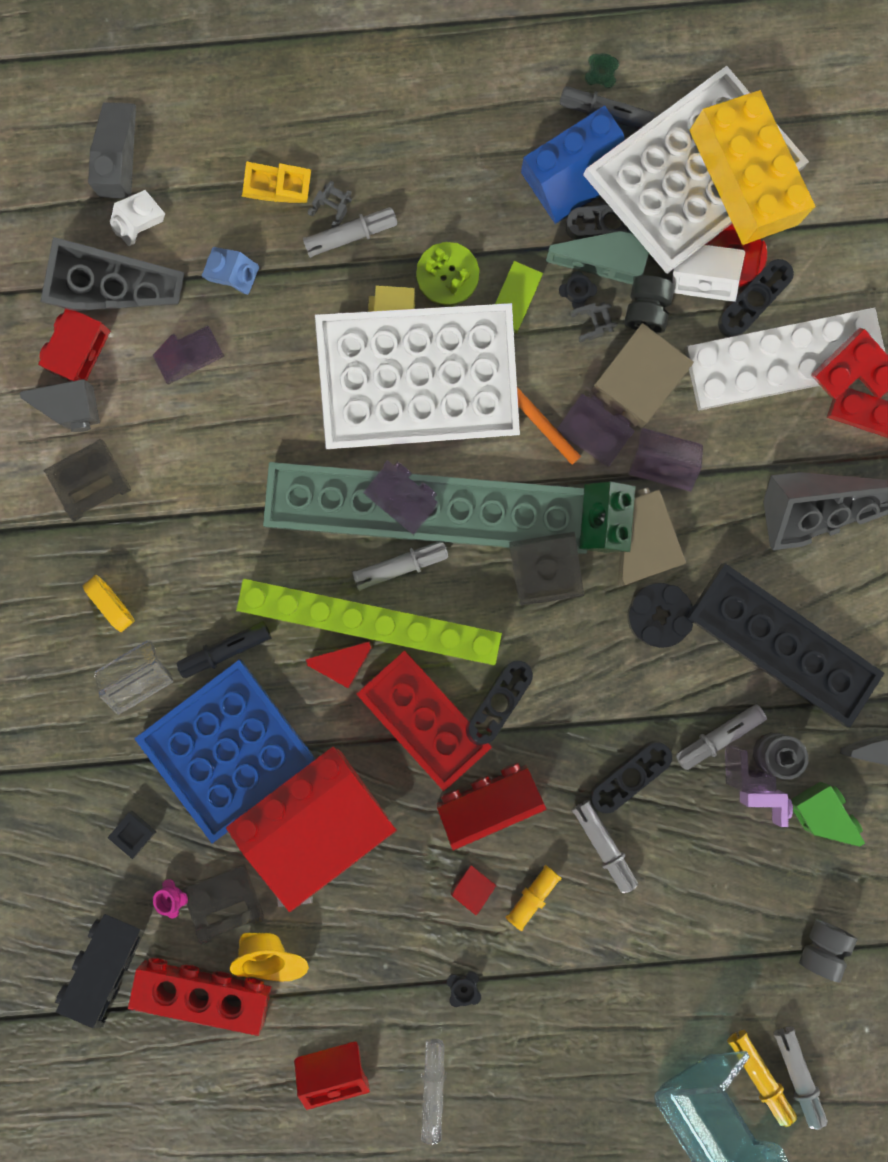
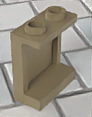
M642 323L595 383L591 391L596 394L594 398L606 408L613 407L621 413L620 418L627 425L633 428L638 426L643 429L693 365L694 361Z

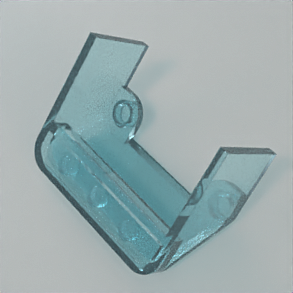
M747 1051L707 1055L663 1083L654 1095L656 1105L692 1162H789L783 1149L778 1144L769 1141H756L725 1091L750 1058Z

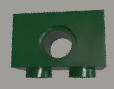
M615 482L584 485L579 549L603 553L630 552L635 486Z

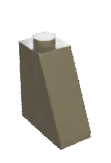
M647 487L635 492L630 552H620L618 583L620 587L686 564L660 489L650 493Z

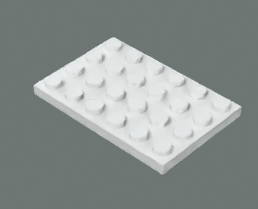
M728 66L722 68L587 167L583 174L667 274L732 224L689 131L702 109L750 93ZM778 126L798 170H802L809 161Z
M512 303L315 315L326 449L520 435Z

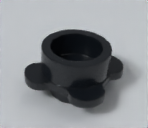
M580 271L573 272L568 282L559 287V295L566 297L572 303L574 309L585 306V301L597 293V286L591 283L589 278ZM580 288L581 292L576 293L575 289Z
M469 971L466 975L462 976L451 974L447 978V985L451 989L449 1002L453 1007L476 1005L481 1001V993L477 989L479 977L475 972ZM466 987L467 991L462 992L461 988Z

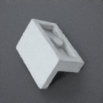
M710 245L702 246L674 268L672 283L675 285L674 293L736 302L745 251Z

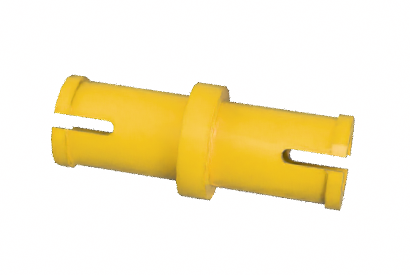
M544 865L542 871L530 887H525L522 890L523 896L505 918L517 929L523 931L525 925L537 909H542L545 906L544 900L562 878L548 866Z

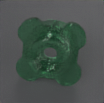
M592 54L588 59L590 68L589 72L585 75L586 83L589 85L601 84L605 88H612L616 83L614 75L615 70L619 67V61L609 54ZM604 69L605 73H600L599 70Z

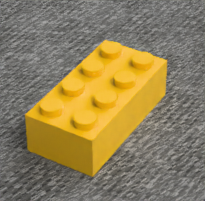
M761 90L702 109L689 131L742 245L799 225L816 206Z

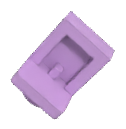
M750 784V789H740V803L747 807H772L773 823L780 827H788V818H792L793 806L787 793L780 790H771V785Z

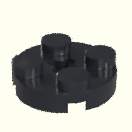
M655 583L645 586L636 593L628 608L627 620L632 633L640 641L657 648L671 647L681 642L692 631L693 622L686 617L693 606L688 596L678 586ZM661 606L662 610H667L669 616L665 618L666 623L661 625L659 620L654 621L652 619V615L656 613V607Z

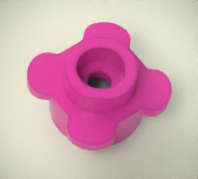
M167 879L162 883L163 888L154 894L153 905L159 914L173 919L179 915V909L188 903V897L186 893L175 887L173 880Z

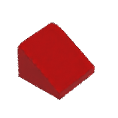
M470 865L451 889V896L473 914L477 915L492 894L496 884Z

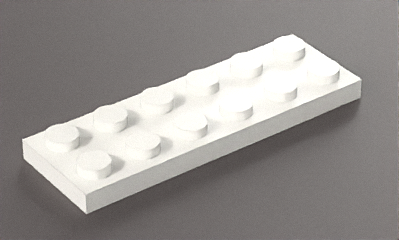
M870 308L687 346L685 348L686 356L694 361L689 371L698 411L820 386L811 374L859 328L865 329L885 351L876 309Z

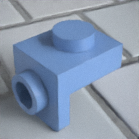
M213 247L207 259L202 277L209 282L232 286L243 294H249L259 270V265L239 251Z

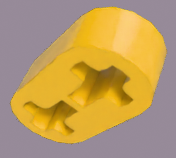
M94 575L82 585L89 598L116 630L123 632L135 622L128 609L98 575Z

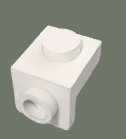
M144 190L114 203L110 224L114 233L130 246L135 244L139 232L163 222L165 213L147 191Z

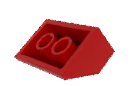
M514 763L501 769V776L491 780L489 776H485L470 783L472 788L460 793L459 789H455L441 796L442 801L437 803V810L453 851L547 810L527 765L520 767L519 763Z

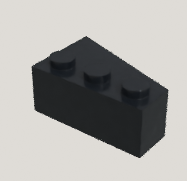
M106 914L103 915L101 920L97 918L89 931L88 938L91 941L86 951L81 950L73 963L72 970L75 973L70 983H64L56 997L55 1003L59 1004L56 1013L90 1028L104 1027L107 1020L104 1014L111 1000L116 999L119 992L117 987L125 971L129 969L145 931Z

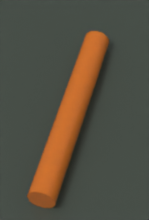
M517 387L518 407L573 465L582 456Z

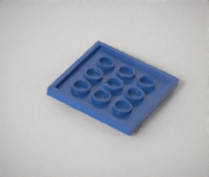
M241 659L134 738L212 844L228 832L226 827L315 760V757Z

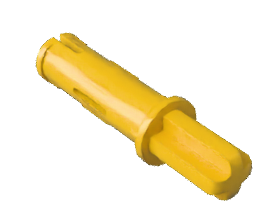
M740 1030L739 1036L736 1032L727 1039V1042L760 1092L759 1099L768 1105L779 1125L791 1126L797 1120V1115L783 1094L784 1088L782 1084L775 1081L749 1039L747 1032Z

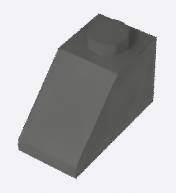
M84 379L20 392L21 399L58 424L71 429V432L88 431L91 429L90 425L100 423L94 387Z

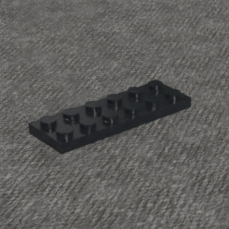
M726 563L719 566L686 617L844 727H851L885 674Z

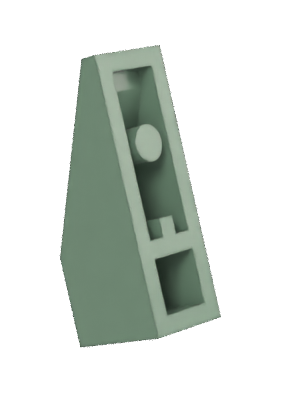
M630 230L627 232L618 231L550 245L546 262L633 285L635 277L643 276L649 252Z

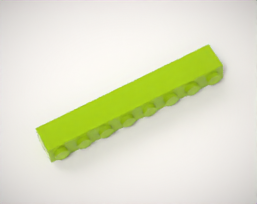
M243 579L236 611L490 665L496 664L502 633L248 579Z

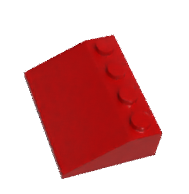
M334 746L226 827L244 857L289 912H292L397 831L344 754Z

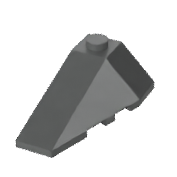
M53 237L40 302L73 311L178 305L185 272Z
M804 472L771 475L763 501L770 547L772 550L803 547L811 544L812 538L826 532L832 536L840 533V527L856 521L859 524H863L887 515L888 480Z

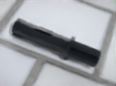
M262 621L209 647L204 645L203 650L177 662V669L183 678L191 677L210 667L215 669L217 664L272 639L270 631L265 622Z

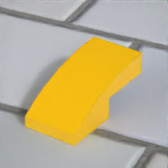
M246 161L242 197L274 202L307 203L311 169L279 163L277 168Z

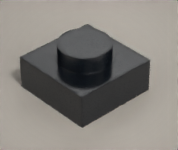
M131 811L108 836V839L133 859L157 831L135 812Z

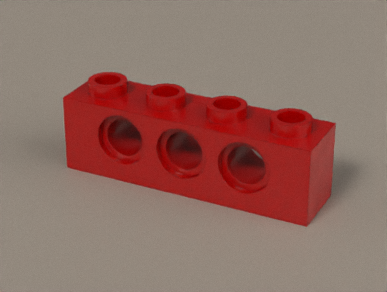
M150 958L148 961L144 960L136 969L128 1009L259 1036L264 1026L272 986L264 985V981L257 978H246L244 981L234 979L230 973L215 971L210 974L201 972L200 968L194 965L176 967L168 965V962L164 959ZM163 982H171L176 988V993L166 992L163 988ZM194 989H204L208 993L209 999H199L195 995ZM226 996H237L241 1001V1006H231L227 1002Z

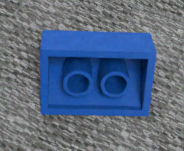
M606 106L601 107L523 157L521 174L555 224L568 217L569 213L575 208L584 207L601 196L583 174L587 167L625 140L622 130Z

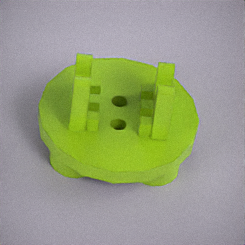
M442 242L431 246L422 254L417 263L416 280L419 289L428 300L444 307H455L472 296L478 286L480 270L476 258L469 249L458 243ZM453 267L455 268V270L450 271L449 268ZM442 277L447 278L445 281L441 280Z

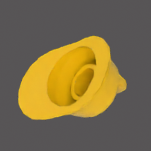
M243 933L239 939L238 958L230 965L231 973L236 976L255 977L278 982L301 978L309 969L307 961L301 956L285 952L280 938L272 933Z

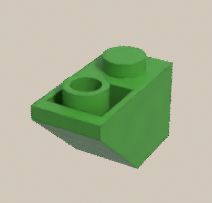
M819 782L791 799L793 812L804 830L816 836L859 847L865 844L860 835L863 829L858 820L852 814L848 815L843 807L846 801L836 786L831 787L828 784Z

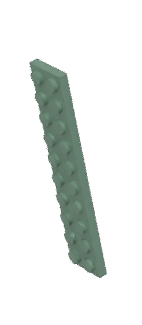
M269 462L263 527L432 542L441 541L444 543L574 554L587 553V550L579 549L584 488Z

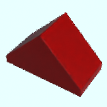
M369 641L306 659L307 666L344 687L350 688L373 649V645Z

